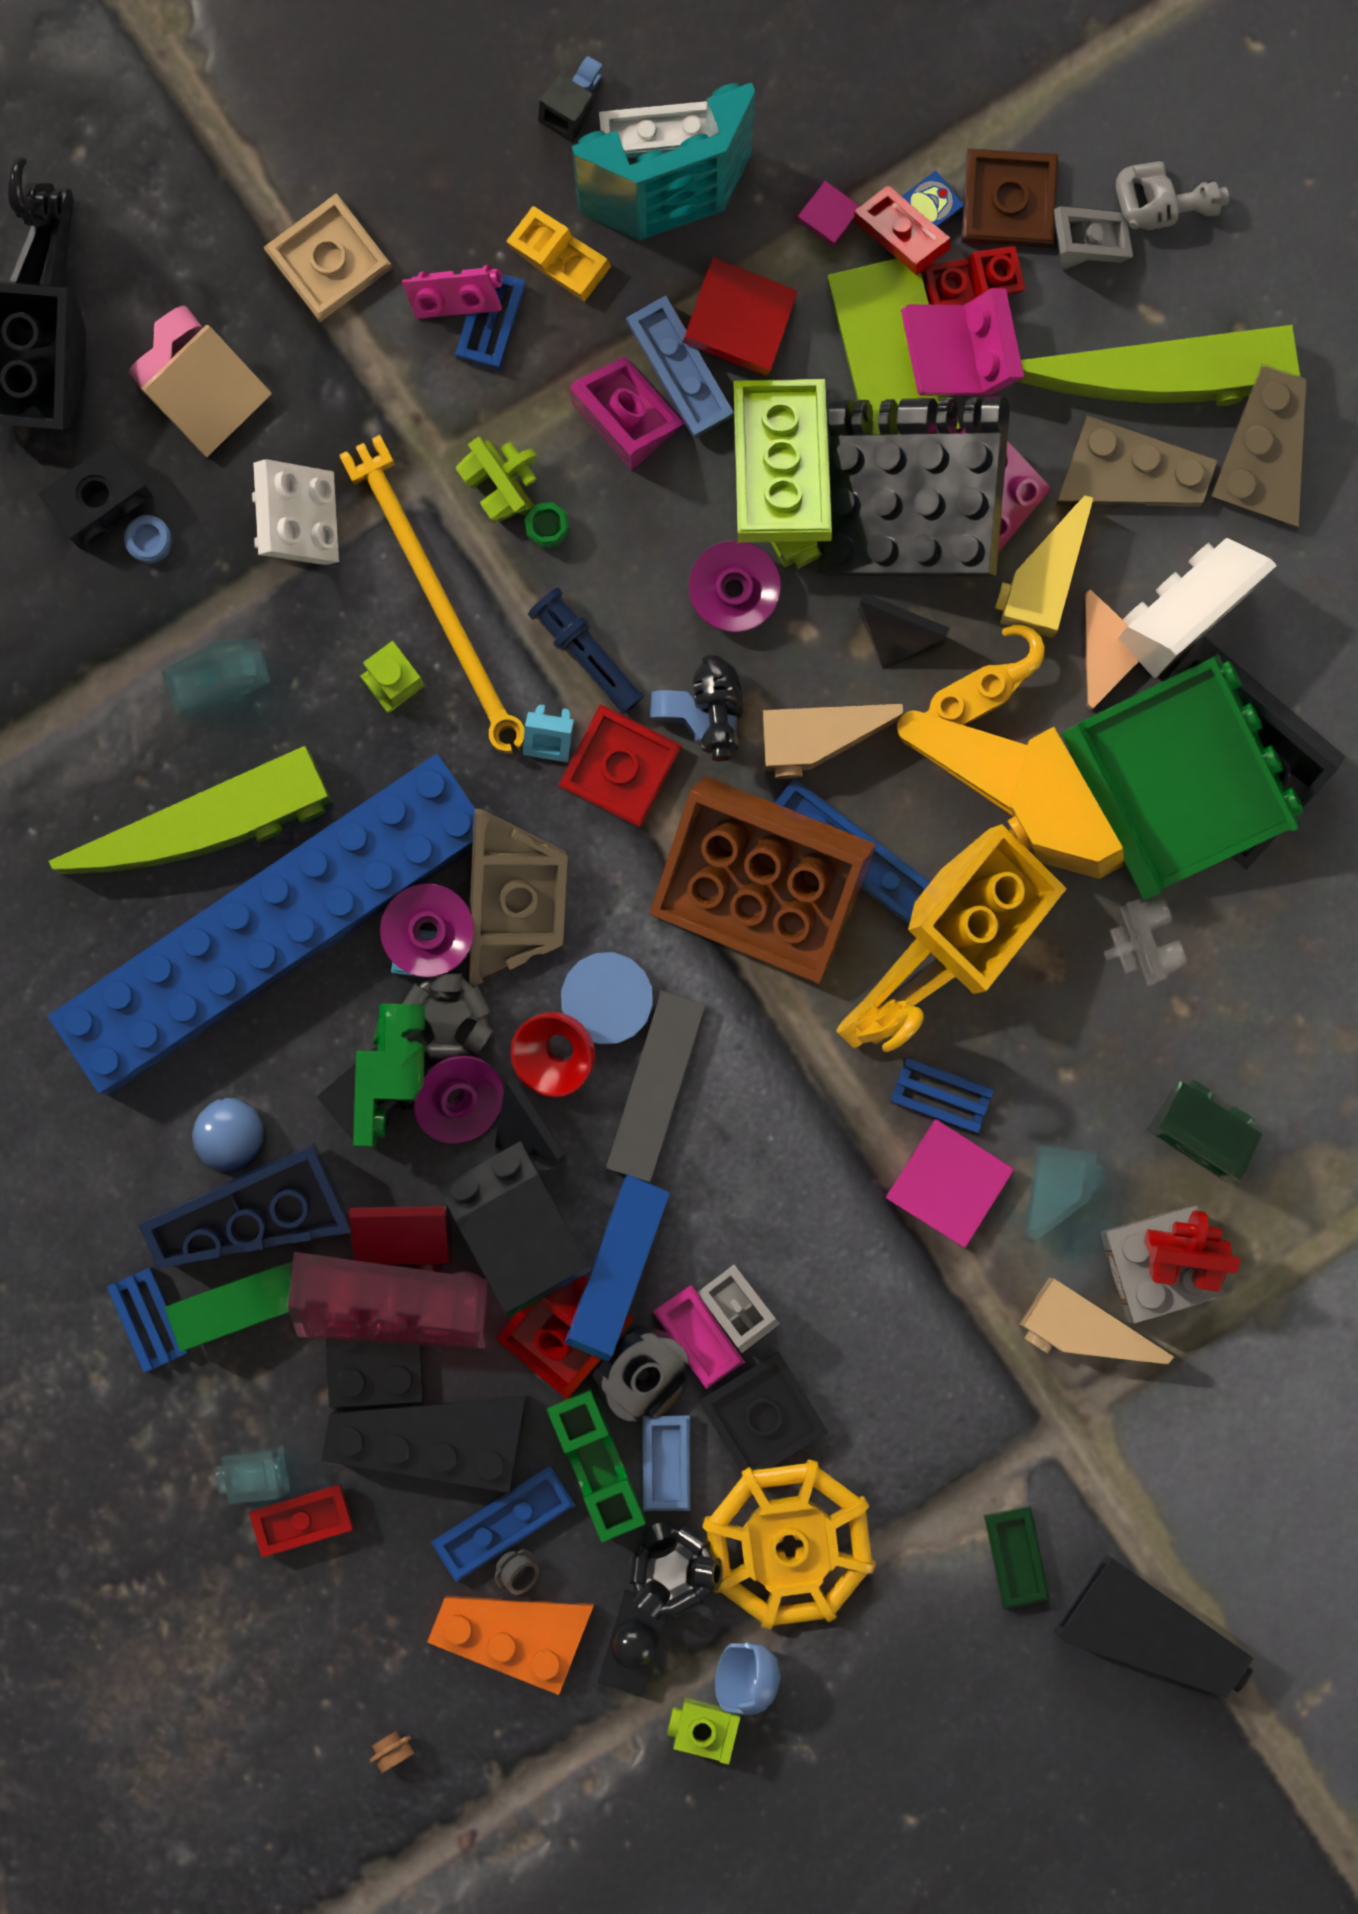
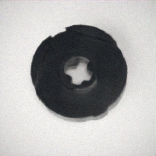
M637 1325L632 1327L626 1336L618 1340L613 1356L609 1361L602 1360L597 1364L593 1372V1379L598 1384L599 1395L602 1401L615 1415L627 1421H637L634 1417H641L646 1414L652 1419L665 1413L682 1395L687 1383V1378L683 1374L685 1362L689 1365L688 1356L684 1348L668 1333L659 1329H649L645 1325ZM647 1368V1372L650 1374L649 1377L644 1381L639 1378L636 1380L639 1372Z

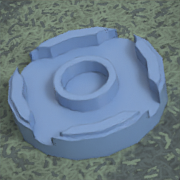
M615 952L595 953L580 960L568 972L561 989L562 1011L583 1024L589 1032L593 1043L599 1045L619 1044L635 1037L647 1024L653 1008L652 986L645 971L631 958Z

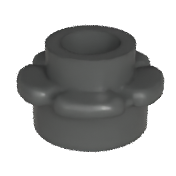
M521 1549L518 1553L510 1551L504 1554L496 1565V1585L499 1588L503 1587L505 1591H510L514 1595L523 1594L531 1589L539 1576V1567L532 1560L533 1554L526 1549Z

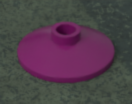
M737 540L715 544L699 556L692 567L688 589L692 606L703 621L718 630L736 633L756 628L770 617L780 597L781 582L775 563L764 550L748 542L738 543ZM729 583H739L743 587V593L738 597L729 596L725 591Z
M418 884L401 891L390 901L382 916L380 935L386 954L397 967L411 975L436 977L450 972L465 959L473 943L474 924L469 908L455 892L437 884ZM432 923L437 927V935L434 939L424 940L421 938L420 929L424 924Z
M456 1056L445 1059L431 1067L424 1074L423 1088L416 1101H413L415 1119L421 1129L436 1141L448 1144L471 1141L485 1133L497 1120L501 1112L504 1093L503 1084L497 1072L487 1062L479 1058ZM460 1088V1092L456 1097L447 1098L453 1090Z

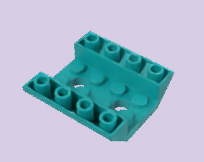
M752 82L743 86H739L738 83L724 85L715 90L712 97L707 98L706 134L692 136L683 141L680 148L663 153L662 150L647 152L638 157L636 163L629 165L617 130L607 134L604 131H595L580 138L579 144L572 146L577 203L581 215L641 241L725 211L752 154L755 89Z

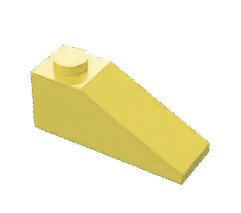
M1084 495L1016 570L1011 583L1002 582L995 609L1003 611L1000 620L1001 625H1026L1033 628L1039 635L1049 638L1054 637L1060 624L1093 497Z

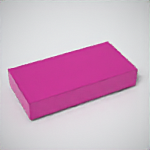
M692 1285L653 1311L666 1332L684 1348L688 1356L689 1365L706 1389L745 1363Z

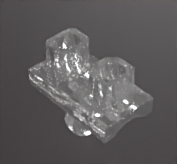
M1138 899L1126 903L1125 906L1120 908L1132 941H1128L1123 926L1111 929L1110 932L1116 947L1104 951L1106 961L1120 957L1125 974L1138 970L1133 952L1136 951L1148 986L1168 979L1167 974L1188 963L1179 940L1158 948L1154 941L1152 930L1173 923L1165 899L1149 901L1143 904Z

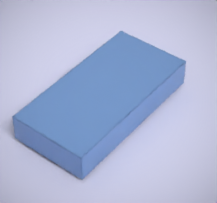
M648 1415L643 1416V1511H690V1415H659L652 1419Z

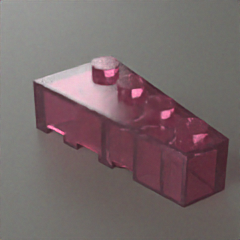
M294 1252L288 1309L297 1337L469 1348L486 1347L490 1290L488 1280L482 1279L477 1274L470 1272L447 1274Z

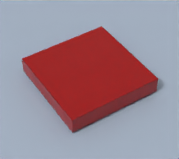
M713 257L709 263L682 343L767 376L771 371L798 291Z
M600 704L565 770L558 788L641 829L682 749V745Z

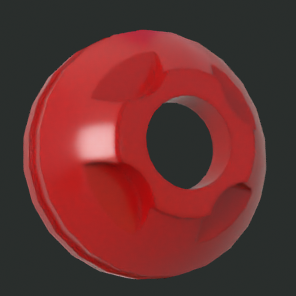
M544 1012L528 1019L516 1031L511 1043L512 1065L521 1081L532 1091L550 1097L565 1096L580 1088L590 1076L595 1064L594 1043L583 1024L574 1017L560 1012ZM561 1035L569 1039L573 1046V1054L570 1059H560L552 1053L550 1049L552 1036Z

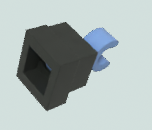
M587 56L580 65L573 80L560 74L539 101L538 121L573 142L582 129L584 119L591 111L593 99L591 91L602 78L599 72L603 64Z

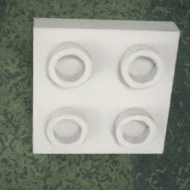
M268 459L253 463L255 492L252 493V502L256 503L257 537L254 538L255 548H258V555L322 565L339 562L334 472Z

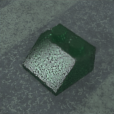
M1192 1080L1190 1085L1184 1082L1177 1083L1146 1131L1224 1182L1240 1180L1262 1136L1261 1132L1252 1127L1256 1120L1234 1106H1231L1229 1111L1213 1102L1216 1094L1197 1081Z

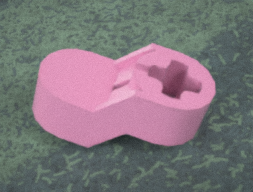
M184 305L173 309L154 323L153 348L141 356L129 369V375L140 389L203 328L187 306Z

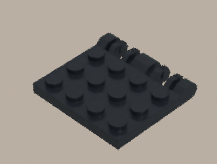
M981 397L967 399L963 416L966 432L964 434H956L958 409L954 398H944L939 403H937L935 398L901 399L899 405L895 399H885V401H881L878 415L880 435H872L873 406L869 400H859L855 403L853 400H833L829 406L827 423L830 432L829 479L832 537L831 541H821L822 555L820 556L819 573L826 576H996L1010 405L1007 397H985L983 402Z

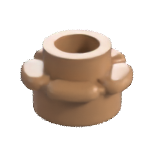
M397 1731L388 1735L372 1746L376 1755L370 1758V1763L375 1762L381 1773L388 1771L415 1754L408 1743L412 1738L407 1735L401 1739Z

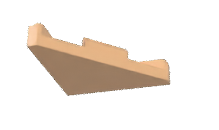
M1090 589L1084 596V635L1087 681L1086 706L1092 711L1139 661L1118 639L1127 625Z

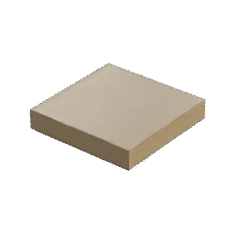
M337 193L264 246L267 255L319 322L323 321L392 269L391 263Z
M207 324L141 388L205 457H208L272 394Z

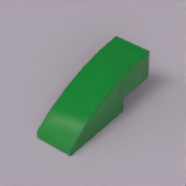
M305 1257L164 1308L179 1350L182 1352L319 1302L320 1298Z

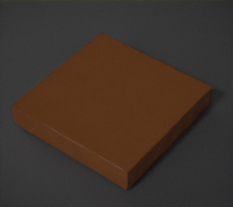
M968 148L966 153L961 242L1052 248L1054 243V209H1056L1059 154Z

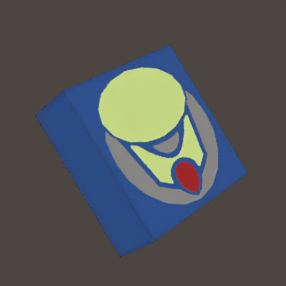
M937 170L901 196L938 228L960 213L964 208V204Z

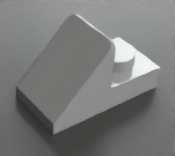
M1062 206L1054 209L1055 231L1062 270H1067L1087 260L1122 263L1133 258L1128 222L1121 212Z

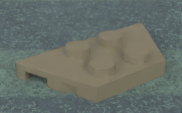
M474 809L470 912L474 924V938L467 961V982L471 986L483 983L482 978L505 967L511 970L526 963L533 955H543L562 946L564 937L568 863L566 852L483 809Z

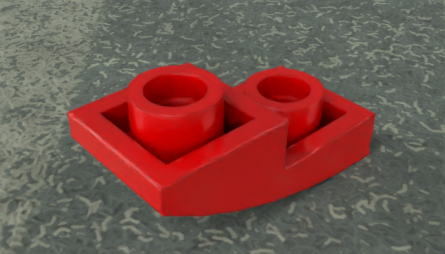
M1015 246L973 252L966 259L934 263L921 272L929 305H965L991 288L1006 289L1008 297L1026 290Z

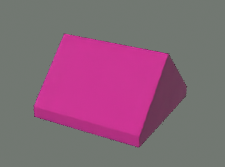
M625 356L574 381L569 387L572 405L631 471L685 424Z

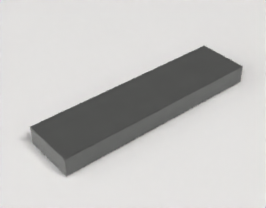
M661 990L606 1169L625 1175L628 1174L651 1183L706 1004Z

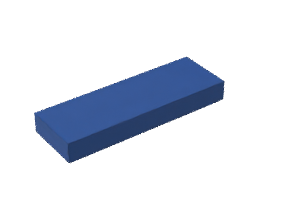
M549 1465L512 1489L509 1493L504 1494L434 1539L431 1544L455 1582H458L570 1510L576 1504L553 1467Z

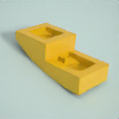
M534 206L506 241L510 248L531 265L583 302L587 300L612 267L606 257L573 237L566 226Z

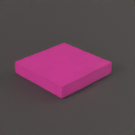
M934 1119L885 1198L965 1248L1011 1176L1014 1168L937 1119Z

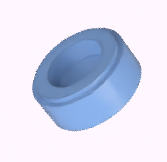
M143 515L129 523L124 533V543L129 553L136 560L152 564L163 560L168 555L172 547V535L161 519L151 515Z

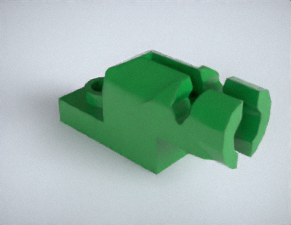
M379 1004V1017L373 1045H378L377 1051L356 1050L353 1146L377 1148V1138H385L386 1110L378 1109V1101H416L423 1088L425 1045L417 1041L410 1042L405 1037L414 1031L420 1032L425 1029L424 1005Z

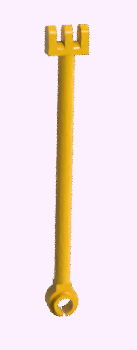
M378 435L372 438L373 446L379 453L378 456L371 458L364 443L356 446L358 454L363 461L362 464L355 467L354 460L347 451L339 456L354 485L367 479L491 722L489 739L492 746L498 752L513 754L511 745L500 741V734L505 729L514 730L517 736L513 743L520 750L524 744L525 728L518 718L508 715L392 490L383 471L394 466L395 463L382 437Z

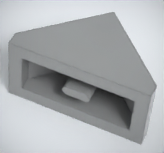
M732 1265L697 1292L741 1353L779 1325V1322L735 1265Z

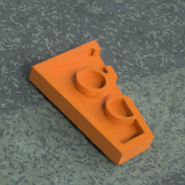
M446 1596L427 1643L559 1695L594 1604Z

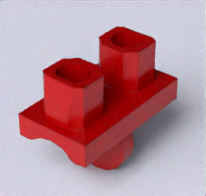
M1193 1211L1188 1223L1175 1221L1172 1226V1233L1150 1229L1146 1231L1144 1243L1150 1253L1149 1274L1153 1282L1158 1284H1177L1181 1266L1194 1268L1192 1281L1196 1287L1202 1290L1219 1292L1227 1272L1238 1273L1241 1260L1239 1257L1233 1256L1230 1241L1221 1240L1222 1229L1208 1226V1217L1204 1211Z

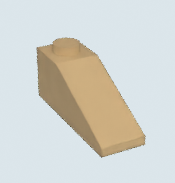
M903 704L763 710L762 728L765 772H775V778L777 779L803 777L802 770H811L898 722L899 718L903 715Z
M1048 1278L1019 1323L1021 1327L1028 1330L1024 1339L1047 1354L1054 1347L1058 1351L1160 1364H1169L1174 1357L1054 1278Z

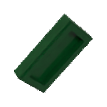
M1031 1506L984 1514L1003 1609L1049 1601L1050 1596Z

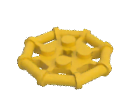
M810 1459L805 1464L758 1470H752L751 1467H748L742 1471V1478L711 1516H706L702 1527L707 1531V1538L710 1542L709 1549L715 1558L721 1560L723 1566L722 1583L718 1590L713 1591L715 1593L721 1592L760 1621L761 1628L771 1630L776 1625L826 1619L828 1622L833 1621L837 1618L836 1612L868 1573L874 1572L876 1561L872 1559L866 1512L869 1508L867 1500L864 1496L857 1497L820 1469L817 1461ZM801 1483L798 1496L769 1500L763 1488ZM812 1488H816L840 1506L841 1509L828 1515L818 1504L809 1500ZM753 1494L759 1507L751 1513L749 1520L744 1526L731 1524V1520ZM849 1522L852 1554L838 1551L836 1528ZM793 1535L795 1540H802L803 1546L797 1547L795 1549V1556L786 1557L784 1550L776 1549L777 1543L783 1542L784 1536ZM726 1537L739 1540L742 1543L744 1564L735 1569H730ZM836 1566L847 1568L827 1595H825L820 1586L824 1582L823 1578L830 1570L832 1572ZM749 1577L754 1581L758 1580L770 1592L768 1601L764 1602L740 1584V1582ZM811 1593L815 1600L779 1606L782 1596Z

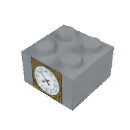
M1197 1205L1182 1207L1099 1232L1127 1322L1135 1324L1225 1297L1222 1287L1219 1292L1202 1290L1196 1287L1192 1281L1193 1267L1181 1266L1177 1284L1174 1285L1155 1283L1149 1274L1150 1253L1144 1243L1147 1229L1172 1233L1173 1223L1175 1221L1188 1223L1191 1213L1195 1210L1198 1211Z

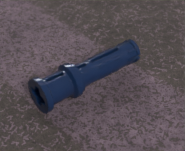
M555 588L531 608L528 616L532 620L538 619L555 639L553 645L557 649H561L562 652L567 649L591 679L620 710L619 712L624 715L644 698L643 693L638 691L613 659L608 656L589 634L588 630L590 627L586 618H579L561 598L563 592L560 588ZM577 641H579L585 649H583ZM592 657H593V658L597 661V663L604 669V671L610 676V678L616 683V686H615V685L612 683V681L606 676V674L599 668V666L593 661Z

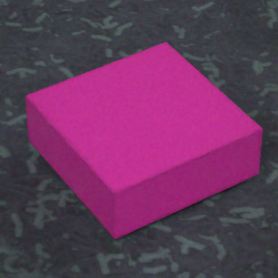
M824 181L800 212L797 221L834 248L854 222V211L860 206L827 181Z

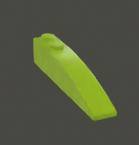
M1293 325L1025 359L1021 360L1024 377L1016 382L1060 393L1109 401L1188 403L1215 400L1216 406H1229L1242 402L1244 396L1250 395L1262 363L1300 376Z
M303 746L50 860L49 863L52 870L59 874L115 872L168 864L206 855L256 837L257 842L271 839L283 832L281 825L298 818L300 823H304L321 816L326 812L323 806L332 803V800L310 751L306 746Z

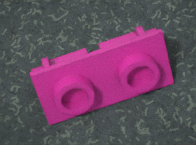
M484 265L483 268L462 270L461 274L456 275L454 271L436 273L421 271L416 277L402 280V285L416 319L501 311L502 309L495 288L502 286V273L500 269H493L491 265Z

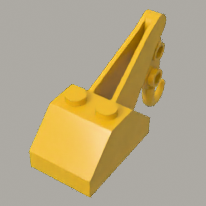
M1026 625L1006 627L1002 630V635L1004 637L1018 635L1025 638L1029 643V654L1016 663L984 666L940 690L932 698L928 711L925 713L908 711L899 718L897 723L899 737L905 745L911 747L1011 815L1012 818L1007 820L1011 828L1009 831L1041 863L1101 879L1124 866L1123 847L1055 727L1035 736L1028 741V745L965 726L1005 704L1024 679L1030 677L1042 664L1045 656V646L1041 636L1033 628Z
M1003 824L989 828L945 865L914 903L908 928L916 937L915 941L867 997L840 1023L836 1032L852 1048H857L867 1042L878 1044L890 1036L892 1038L882 1045L883 1051H893L902 1046L917 1032L924 1020L923 1011L914 1005L954 977L961 981L973 994L987 991L1067 888L1023 844H1020L1018 839ZM930 953L937 958L935 962L881 1005Z

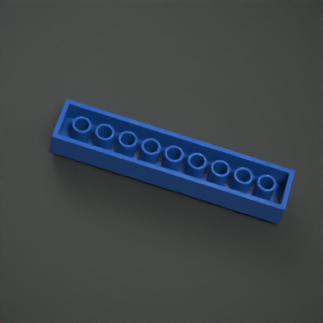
M437 753L53 1011L47 1017L98 1094L109 1096L385 910L398 893L411 886L425 883L471 852L473 848L475 808Z

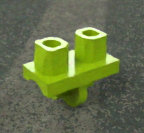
M478 436L468 444L472 452L456 466V470L464 482L471 488H475L488 477L495 483L498 489L480 502L482 508L493 522L499 523L516 513L526 516L534 506V503L515 476L518 475L526 487L533 484L537 478L529 467L537 460L538 456L532 448L519 453L510 441L500 448L508 460L505 463L490 440L483 441Z

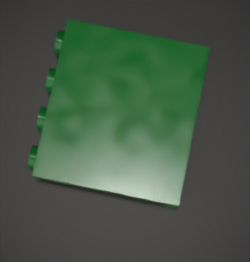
M1219 654L1066 728L1061 733L1082 777L1123 847L1124 861L1144 901L1160 894L1164 888L1289 829L1295 831L1301 824L1298 816L1304 813L1303 806L1293 788L1285 790L1277 774L1283 771L1281 761L1272 745L1264 748L1257 733L1258 730L1263 728L1259 716L1251 703L1243 705L1236 691L1237 688L1242 686L1240 678L1231 661L1223 663Z

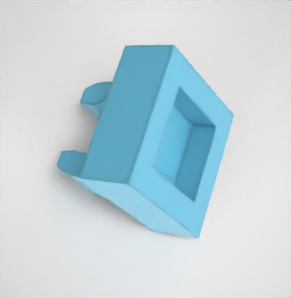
M538 705L535 713L528 712L523 755L568 763L574 719H570L569 709L563 708L561 717L544 715L545 705Z

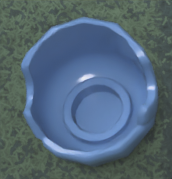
M238 1098L217 1099L198 1115L194 1123L192 1132L193 1150L203 1165L219 1173L240 1171L259 1153L264 1142V1123L255 1108Z
M753 1642L729 1644L718 1662L715 1676V1695L720 1708L725 1712L741 1715H755L765 1711L773 1703L778 1693L781 1679L778 1659L762 1644Z

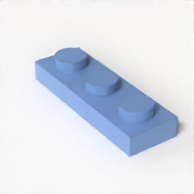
M666 295L626 317L627 325L694 439L734 417V411L697 348L682 343L686 329Z

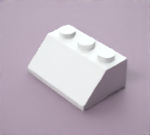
M1229 538L1222 541L1215 549L1210 543H1207L1188 561L1193 568L1182 578L1177 572L1172 574L1155 590L1160 596L1158 600L1150 607L1142 601L1122 620L1127 627L1118 639L1154 678H1157L1246 598L1277 565L1270 558Z

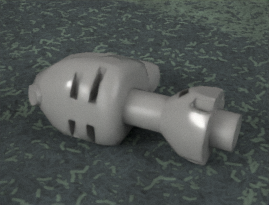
M1162 161L1126 167L1116 178V192L1121 212L1132 229L1139 228L1150 231L1163 229L1164 227L1168 228L1176 224L1178 213L1196 211L1204 216H1219L1221 206L1229 204L1227 188H1218V184L1214 179L1201 183L1190 193L1176 195L1172 181L1167 177L1166 167ZM1136 183L1143 186L1147 204L1139 208L1134 188Z

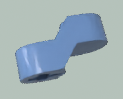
M657 690L651 692L650 719L663 723L684 724L695 738L694 742L701 745L703 734L710 726L709 713L696 708L693 695L687 691ZM727 714L728 724L737 733L738 718Z

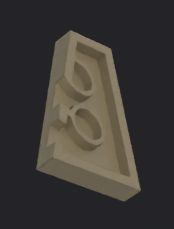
M1263 363L1261 364L1213 488L1212 497L1299 527L1306 378Z
M1087 415L1056 505H1072L1073 503H1078L1086 495L1093 497L1092 503H1097V505H1115L1117 503L1144 504L1145 506L1201 507L1218 460Z

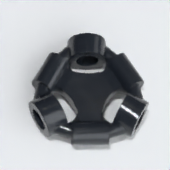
M660 1522L651 1525L642 1532L643 1542L638 1552L632 1554L629 1583L634 1585L635 1598L633 1602L657 1620L661 1616L670 1614L678 1618L702 1606V1599L711 1590H718L720 1588L723 1578L722 1562L719 1558H715L710 1551V1542L689 1526L680 1529L672 1526L670 1522ZM677 1542V1548L667 1556L656 1560L651 1556V1553L664 1551ZM695 1559H698L695 1568L697 1588L690 1586L691 1568ZM652 1581L663 1584L670 1591L669 1601L665 1603L646 1589V1586Z

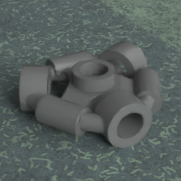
M450 971L436 977H428L422 984L415 983L402 1003L424 1005L425 1019L432 1027L435 1035L434 1040L427 1044L422 1031H414L405 1038L410 1042L417 1041L425 1045V1056L429 1057V1062H441L456 1056H469L472 1054L477 1056L493 1031L489 1026L487 1013L491 1010L477 985L472 987L462 977V972ZM431 990L441 992L461 991V995L457 1001L442 1002L433 999ZM465 1019L476 1020L477 1023L463 1045H460L455 1039L458 1027Z

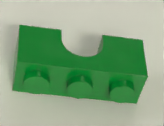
M591 1388L549 1406L546 1410L563 1451L567 1454L584 1496V1502L601 1543L645 1525L646 1517L593 1389Z

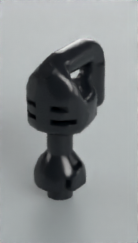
M707 655L702 658V664L694 673V703L696 708L709 713L710 726L703 734L702 750L709 754L712 753L713 761L722 762L731 758L730 752L737 750L739 747L737 733L728 724L727 714L737 718L742 717V691L735 668L720 656Z

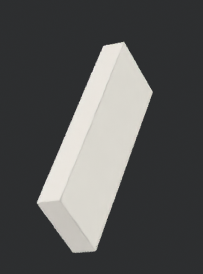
M707 101L599 112L601 131L607 134L617 130L627 158H637L653 150H662L663 153L680 148L681 143L692 136L706 134Z

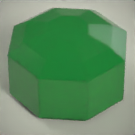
M554 502L535 504L524 518L528 540L541 549L559 547L570 533L567 512Z

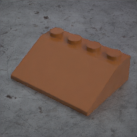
M705 776L689 792L649 914L820 984L862 887L877 844Z

